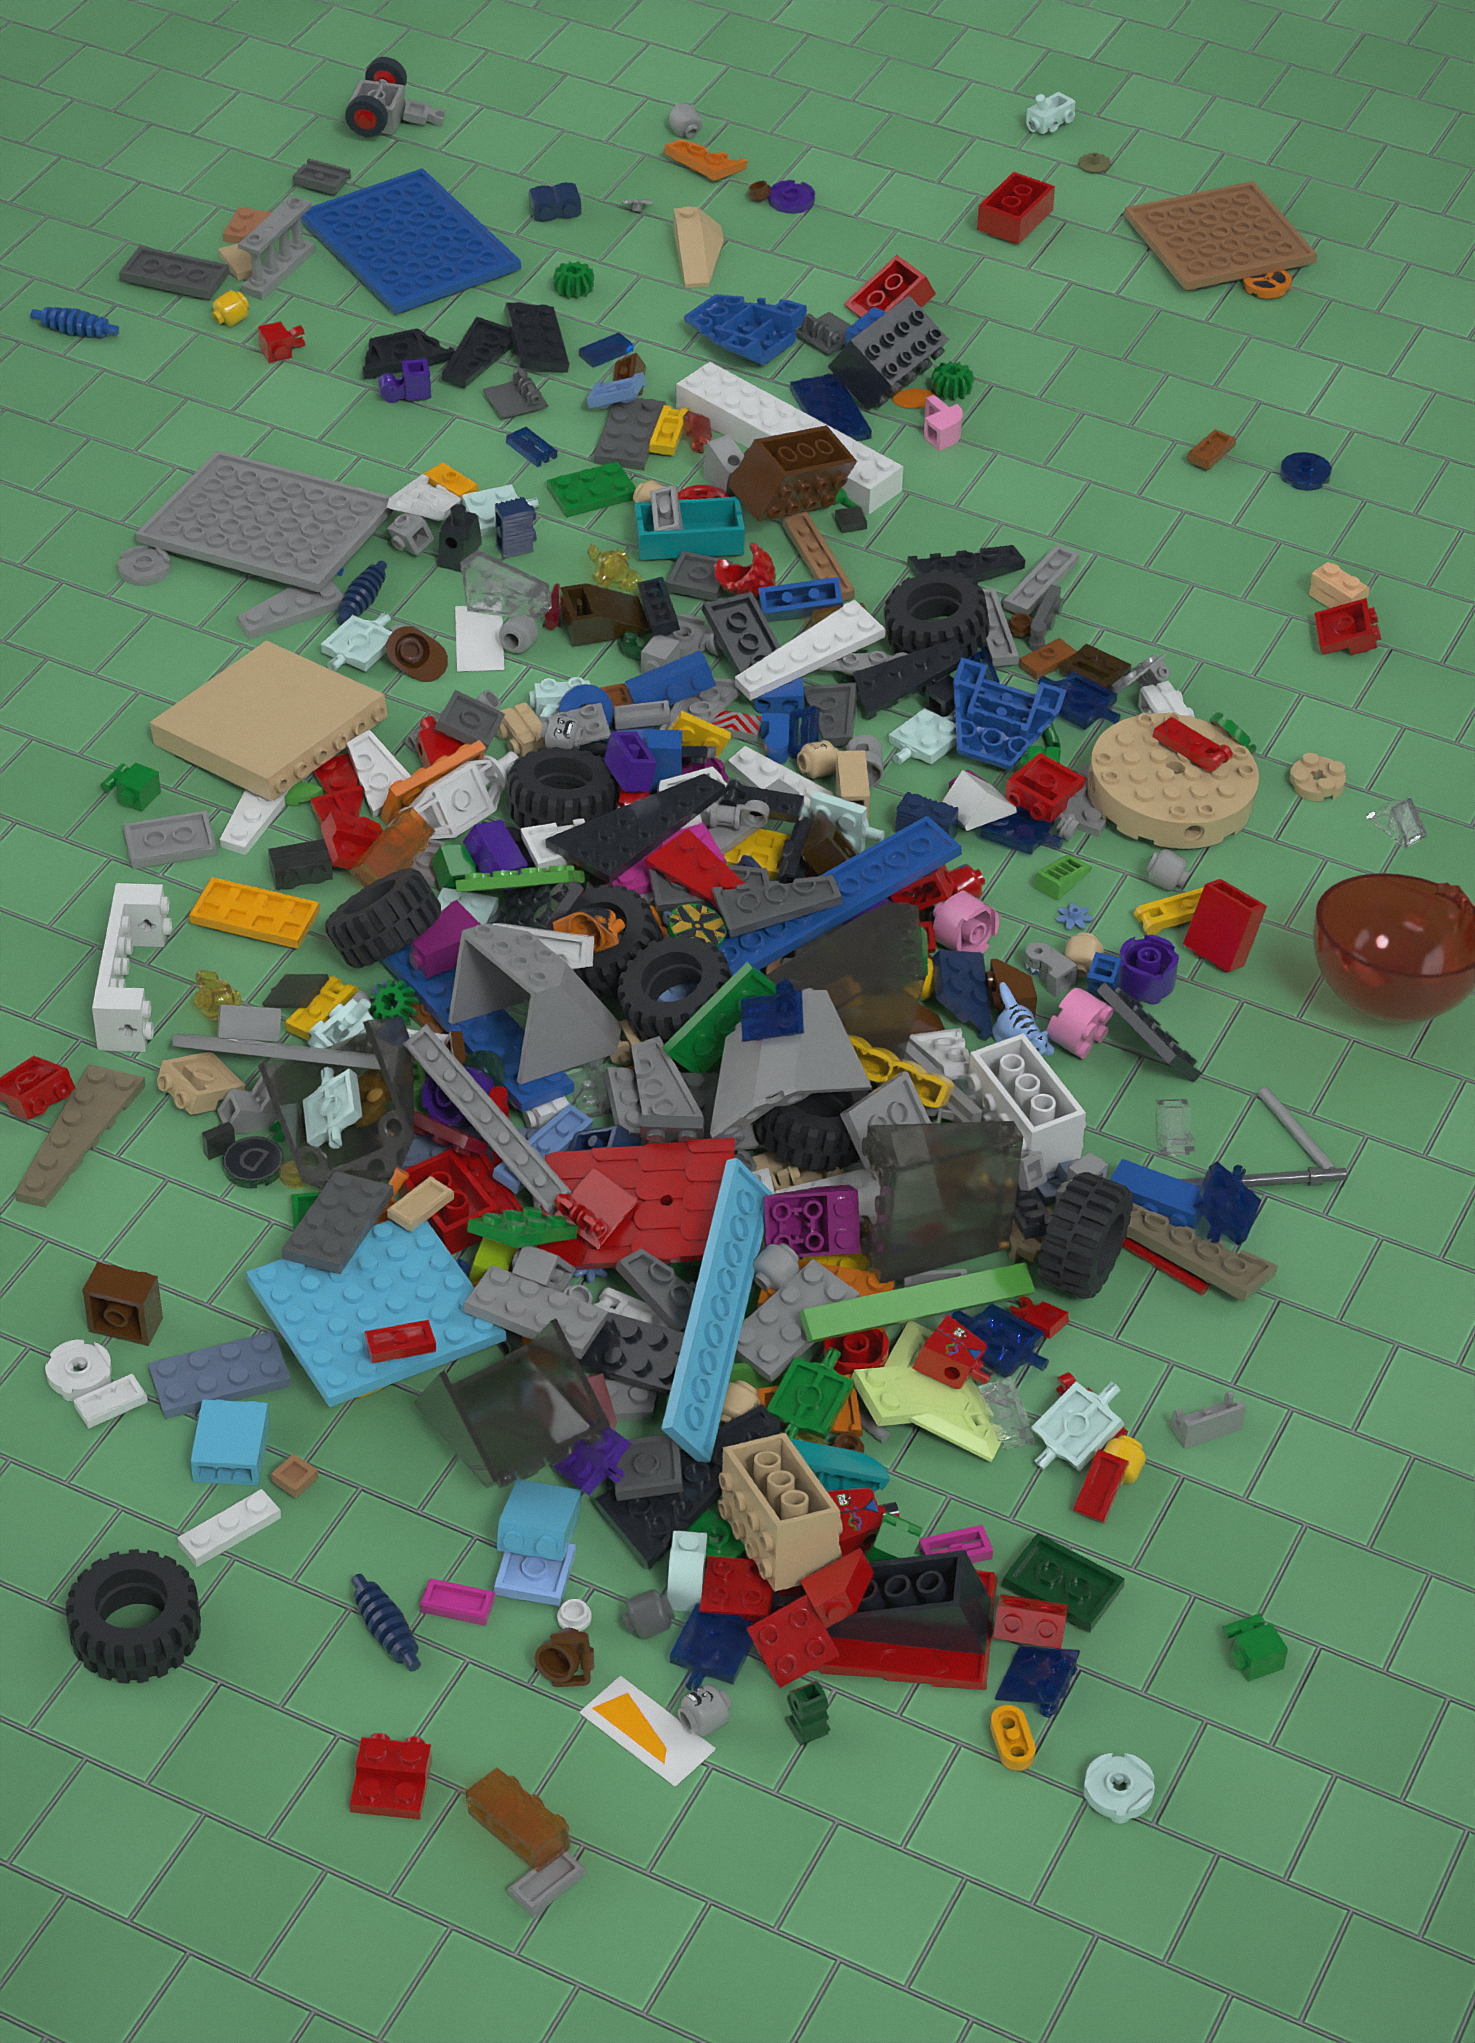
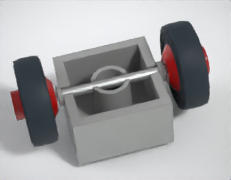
M390 57L374 59L366 69L365 80L360 79L348 102L345 113L349 128L356 134L364 137H374L380 133H395L404 115L406 106L405 86L407 83L406 70L397 60Z

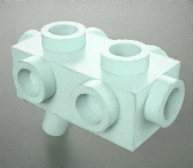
M1060 92L1046 99L1043 94H1039L1036 96L1037 104L1027 109L1026 125L1032 132L1037 131L1042 134L1048 131L1055 132L1062 123L1069 124L1073 121L1076 101Z
M572 677L568 682H556L554 679L548 678L542 680L541 683H534L535 691H529L530 708L536 709V716L542 724L543 722H549L548 716L558 713L560 700L565 692L576 685L590 684V681H584L580 677ZM583 704V705H581L579 708H582V707H584V706H586V705H590V704Z
M352 999L345 1006L341 1003L338 1004L329 1013L330 1019L324 1023L320 1020L309 1031V1034L312 1036L307 1044L315 1048L351 1051L349 1045L354 1041L358 1045L361 1044L371 1033L368 1028L374 1019L368 1012V1009L371 1007L370 1002L366 999H361L357 1003Z

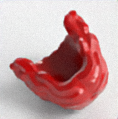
M752 542L750 543V551L753 554L752 564L742 566L735 563L731 565L727 560L719 559L714 564L715 579L721 583V586L727 592H732L735 595L752 592L755 599L760 600L759 588L776 585V568L769 553L763 551V548H759L758 544Z

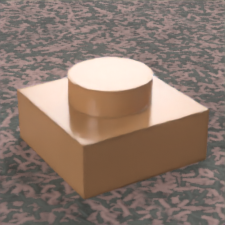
M292 1454L271 1473L272 1482L294 1498L301 1495L319 1479L318 1470L295 1454Z

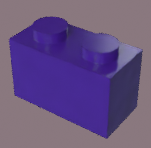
M611 732L604 762L624 792L650 791L657 761L637 732Z
M502 820L474 825L463 840V844H465L480 873H490L491 877H493V871L510 870L521 872V869L529 866Z

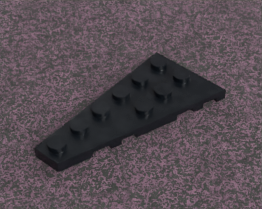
M701 774L546 838V848L611 884L711 806L713 802H716L726 794L725 785L706 774Z
M761 1404L718 1428L710 1462L696 1461L684 1449L680 1450L684 1492L617 1501L614 1487L595 1498L596 1507L645 1567L650 1570L672 1547L673 1532H686L722 1495L719 1474L723 1473V1447L780 1434V1423Z

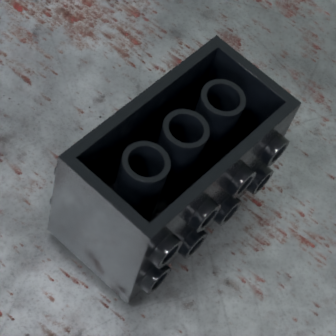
M909 295L851 339L828 365V368L864 408L869 411L876 405L878 408L882 407L890 399L888 395L893 397L905 387L903 383L911 384L919 376L917 372L925 373L933 365L931 360L935 361L945 352L943 346L949 339Z

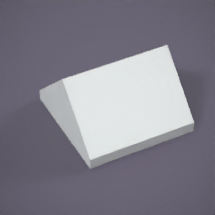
M964 770L961 771L942 801L949 806L952 805L953 808L958 807V824L965 831L1017 813L1016 807L991 784Z

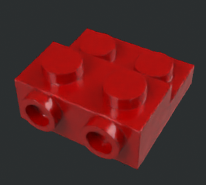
M1366 598L1314 613L1319 645L1323 655L1345 648L1350 649L1351 655L1367 652L1378 648L1377 641L1382 640L1378 624L1374 625V623L1379 622L1375 607L1370 608Z
M1039 753L1007 780L1005 797L1015 807L1021 806L1030 811L1034 819H1044L1051 823L1067 809L1068 800L1085 786L1086 778L1046 755Z
M342 810L330 811L320 828L333 866L383 878L388 868L381 850L387 842L380 823L370 820V818L365 816L353 817Z
M36 1056L30 1057L0 1077V1101L7 1103L11 1114L26 1120L36 1118L45 1113L50 1105L66 1099L71 1094V1091L76 1089L68 1068Z
M374 1733L370 1738L361 1737L355 1765L356 1776L349 1804L350 1812L420 1820L432 1764L431 1744H426L423 1739L414 1736L406 1738L405 1741L391 1740L388 1735L383 1733Z

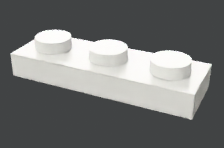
M260 1489L177 1537L178 1546L193 1564L198 1567L281 1518V1511L263 1489Z

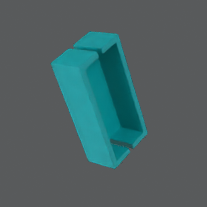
M738 497L679 500L684 530L654 531L651 502H635V533L639 560L678 559L682 551L705 556L744 554L745 527Z

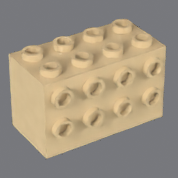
M786 1433L723 1447V1473L719 1474V1482L722 1489V1500H719L718 1503L720 1515L724 1520L727 1519L732 1527L735 1538L741 1540L745 1546L747 1556L755 1561L761 1577L767 1579L774 1591L802 1585L801 1580L841 1558L839 1534L842 1533L843 1527L840 1519V1509Z

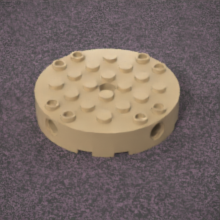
M1175 712L1142 713L1117 722L1099 736L1092 750L1087 778V791L1092 805L1101 813V817L1104 820L1109 818L1117 824V830L1136 840L1141 836L1154 840V845L1167 848H1202L1223 842L1224 837L1232 833L1236 835L1247 824L1248 818L1253 811L1257 794L1259 771L1249 750L1214 724L1197 718L1179 715ZM1173 717L1219 746L1223 744L1228 745L1233 752V757L1226 763H1221V766L1215 771H1207L1153 738L1154 728L1168 718Z

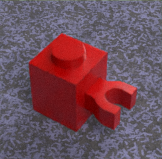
M282 321L258 326L259 347L268 363L293 358L292 346H306L303 337L297 338L299 335H305L301 325L295 326L289 331L286 330Z

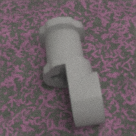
M751 800L745 805L738 804L736 807L719 805L718 802H713L710 826H731L736 830H740V826L760 828L767 824L770 809L766 803L760 800ZM749 812H759L762 814V816H754L751 815Z

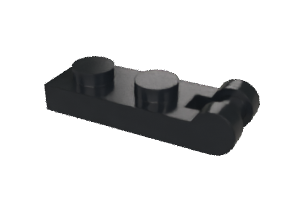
M730 780L725 787L726 794L722 796L720 805L736 807L738 804L745 805L751 800H760L769 806L768 819L798 823L804 806V796L744 786L737 780ZM749 812L751 815L754 816H762V814L759 812Z

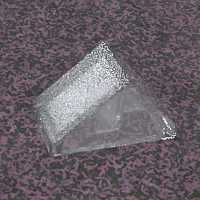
M1411 797L1387 802L1366 816L1369 821L1404 848H1408L1424 839L1427 834Z

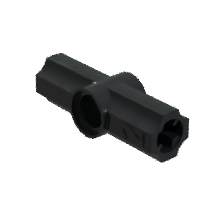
M803 817L798 823L794 824L790 840L787 839L784 845L781 867L777 876L779 883L788 884L793 883L794 879L805 878L806 870H810L811 867L805 863L801 852L814 819Z

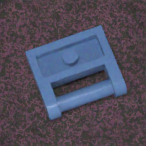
M641 372L634 374L633 377L609 383H604L603 381L595 383L586 399L589 408L599 407L603 409L616 402H632L637 398L641 388L646 387L645 375Z

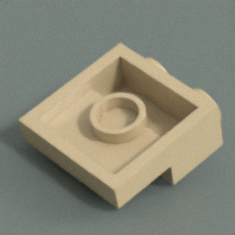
M212 1051L164 1060L157 1077L159 1089L163 1092L168 1091L174 1097L176 1106L179 1109L185 1108L190 1115L216 1110L218 1100L225 1099L230 1089L244 1090L246 1086Z

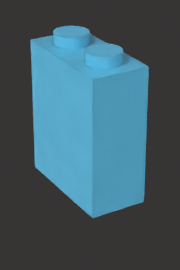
M202 1399L191 1457L193 1482L259 1486L270 1426L268 1403Z
M516 1479L498 1522L497 1550L563 1561L580 1519L582 1490Z

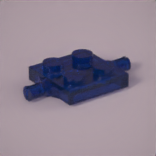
M1075 672L1070 673L1066 678L1059 681H1054L1045 675H1042L1038 681V686L1042 682L1067 690L1058 716L1084 730L1100 718H1104L1113 724L1119 722L1121 718L1120 713L1110 709L1117 703L1118 694Z
M1021 806L1016 807L1017 813L984 824L980 830L981 838L1032 855L1036 848L1043 844L1060 849L1064 841L1063 837L1049 833L1054 826L1055 819L1051 823L1044 819L1036 820L1031 816L1030 811Z
M1218 1161L1210 1165L1193 1205L1210 1223L1211 1228L1207 1234V1240H1210L1211 1243H1218L1221 1234H1224L1235 1244L1240 1245L1247 1240L1261 1199L1242 1183L1246 1169H1242L1243 1166L1241 1165L1234 1166L1232 1173Z
M989 1304L982 1313L974 1317L962 1311L953 1312L951 1317L986 1343L987 1349L981 1361L996 1369L995 1373L1008 1380L1020 1366L1026 1363L1038 1368L1042 1372L1048 1366L1049 1359L1034 1352L1044 1340V1332L995 1304Z
M696 1603L670 1653V1663L692 1671L685 1684L686 1688L690 1691L692 1688L693 1691L700 1688L705 1677H712L734 1685L754 1644L746 1629L753 1625L754 1622L745 1620L739 1615L700 1612V1604Z

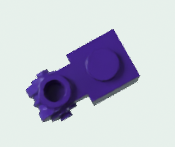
M427 359L402 361V376L398 379L391 373H385L380 376L378 385L381 396L385 398L386 402L396 403L403 398H406V401H419L431 398V379Z

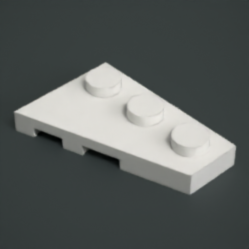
M368 730L347 743V751L360 785L363 786V793L374 818L382 813L389 787L397 780L404 781L410 778L411 775L378 738Z
M961 1028L907 1035L906 1040L948 1079H958L960 1075L969 1074L970 1055L968 1049H965V1039L962 1038Z

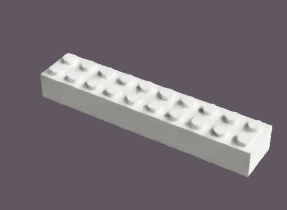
M712 362L705 364L676 384V409L680 410L681 407L689 408V416L723 435L730 434L734 441L747 448L751 446L754 439L826 425ZM828 426L857 460L847 478V483L842 488L847 493V497L860 506L863 512L867 514L872 513L902 491V465Z

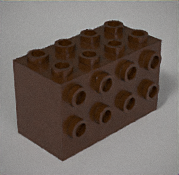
M827 425L754 439L751 446L745 451L740 465L734 470L733 477L728 486L757 521L773 520L777 517L791 516L800 512L830 507L836 501V496L840 489L847 483V478L857 460Z

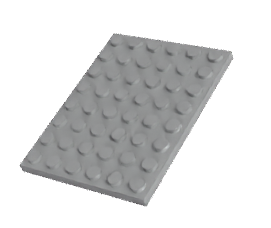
M217 450L135 535L138 543L320 592L394 510L387 508L389 498L391 497L389 495Z

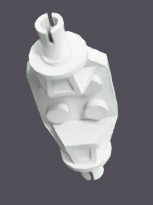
M510 751L499 760L485 755L482 760L466 761L426 787L409 807H404L399 811L398 820L400 824L385 832V839L390 836L392 837L386 842L392 848H396L408 838L414 842L423 843L427 839L455 838L496 811L501 793L508 785L506 775L510 773L511 767L515 764L513 761L519 757L516 753ZM486 785H488V786L490 787V789H489L488 792H487V789H486V787H485Z

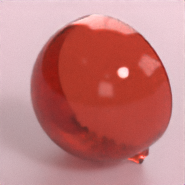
M1376 873L1355 876L1340 881L1327 889L1320 897L1313 925V945L1316 960L1329 987L1345 1004L1357 1012L1372 1019L1388 1023H1418L1434 1019L1449 1012L1462 1003L1475 989V905L1469 900V897L1459 885L1451 886L1448 882L1436 883L1408 875Z

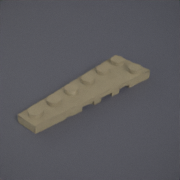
M89 1064L15 1191L16 1201L45 1208L68 1181L69 1176L83 1163L82 1158L90 1148L94 1149L97 1146L102 1133L106 1129H111L116 1123L115 1118L122 1109L126 1110L144 1089L145 1078Z
M1133 1203L1126 1237L1135 1240L1149 1248L1152 1252L1160 1254L1174 1262L1177 1266L1201 1277L1205 1282L1217 1286L1232 1297L1244 1302L1275 1276L1278 1267L1276 1264L1244 1250H1241L1239 1254L1224 1248L1225 1242L1216 1238H1213L1211 1242L1195 1235V1229L1188 1226L1175 1227L1169 1224L1167 1217Z

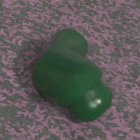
M631 631L624 632L623 639L620 640L624 654L629 658L641 661V651L644 648L638 646L636 642L637 634Z

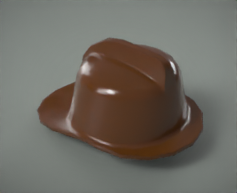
M412 626L400 627L389 635L386 643V653L389 660L396 667L422 682L434 681L445 673L448 666V655L445 648L438 641Z

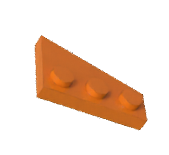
M676 140L666 144L664 148V154L673 158L674 161L687 165L691 170L700 172L713 181H718L721 178L747 169L748 160L739 158L738 161L729 159L727 153L721 151L719 153L707 152L705 146L686 140Z

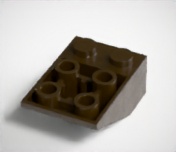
M588 583L560 587L561 615L573 646L623 638V633L626 631L635 632L637 636L652 633L639 597Z
M821 809L817 811L801 854L805 863L820 876L859 853Z

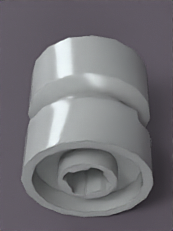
M860 735L849 741L846 751L865 750L869 787H873L880 783L883 778L882 745L873 736Z

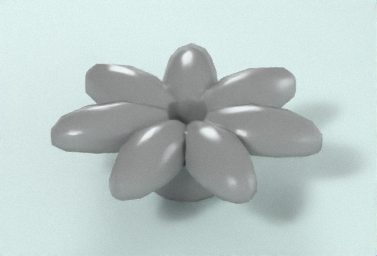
M626 199L622 201L624 204H632V211H642V204H653L648 199Z

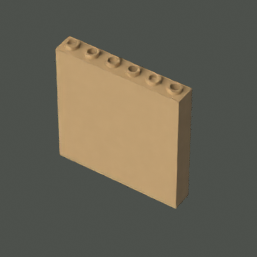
M266 640L149 723L154 745L272 802L346 748L350 740L372 729L387 718L388 713L383 693Z

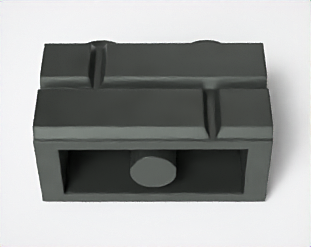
M324 839L268 849L270 871L276 890L294 888L310 883H322L333 879L332 862Z

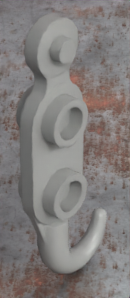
M882 651L850 653L818 669L823 671H841L846 675L853 676V672L907 655V653L900 652L893 656H888Z

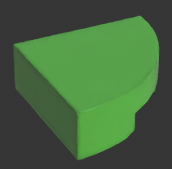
M299 781L284 796L285 804L299 806V802L310 801V798L323 795V787Z

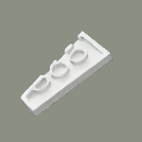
M746 746L728 760V769L744 783H747L748 786L765 789L777 779H781L799 791V795L804 796L805 806L810 807V797L815 790L834 796L833 792Z
M503 923L492 924L529 931L563 959L571 969L593 966L594 936Z

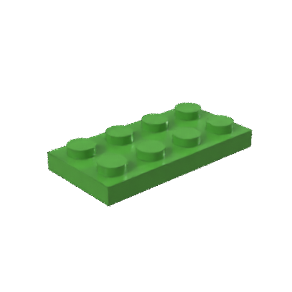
M574 865L549 866V872H546V868L521 869L520 875L518 871L510 870L493 871V877H491L490 873L465 874V880H455L456 892L472 893L519 889L571 881L585 883L584 871H575Z

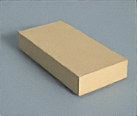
M238 243L219 248L220 258L225 264L229 265V270L238 281L248 279L253 275L251 255L247 251L238 249Z
M430 1176L388 1208L387 1217L409 1232H412L453 1200L454 1191Z

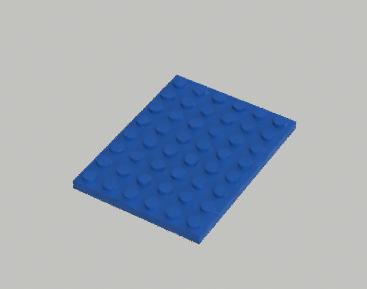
M423 168L314 205L301 216V222L394 314L425 305L433 300L447 297L450 294L466 290L472 286L521 269V260Z

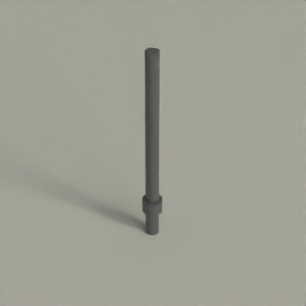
M1319 1166L1308 1167L1306 1171L1179 1180L1207 1190L1308 1183L1309 1186L1322 1185L1326 1181L1346 1180L1347 1171L1346 1168L1322 1169Z

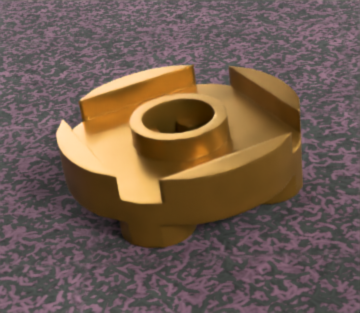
M369 1069L357 1077L360 1101L362 1102V1117L354 1123L356 1127H364L380 1119L387 1111L384 1106L388 1100L391 1103L393 1102L395 1091L392 1084L384 1075L379 1074L376 1069Z

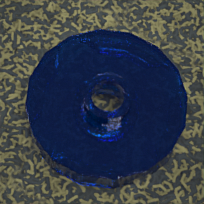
M1293 453L1282 460L1280 476L1286 484L1287 481L1292 483V487L1305 491L1317 490L1322 488L1323 484L1330 482L1332 467L1324 457L1315 453Z

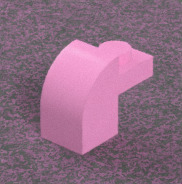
M935 395L926 398L924 439L938 451L948 448L960 440L963 416L961 407L958 404L948 407Z

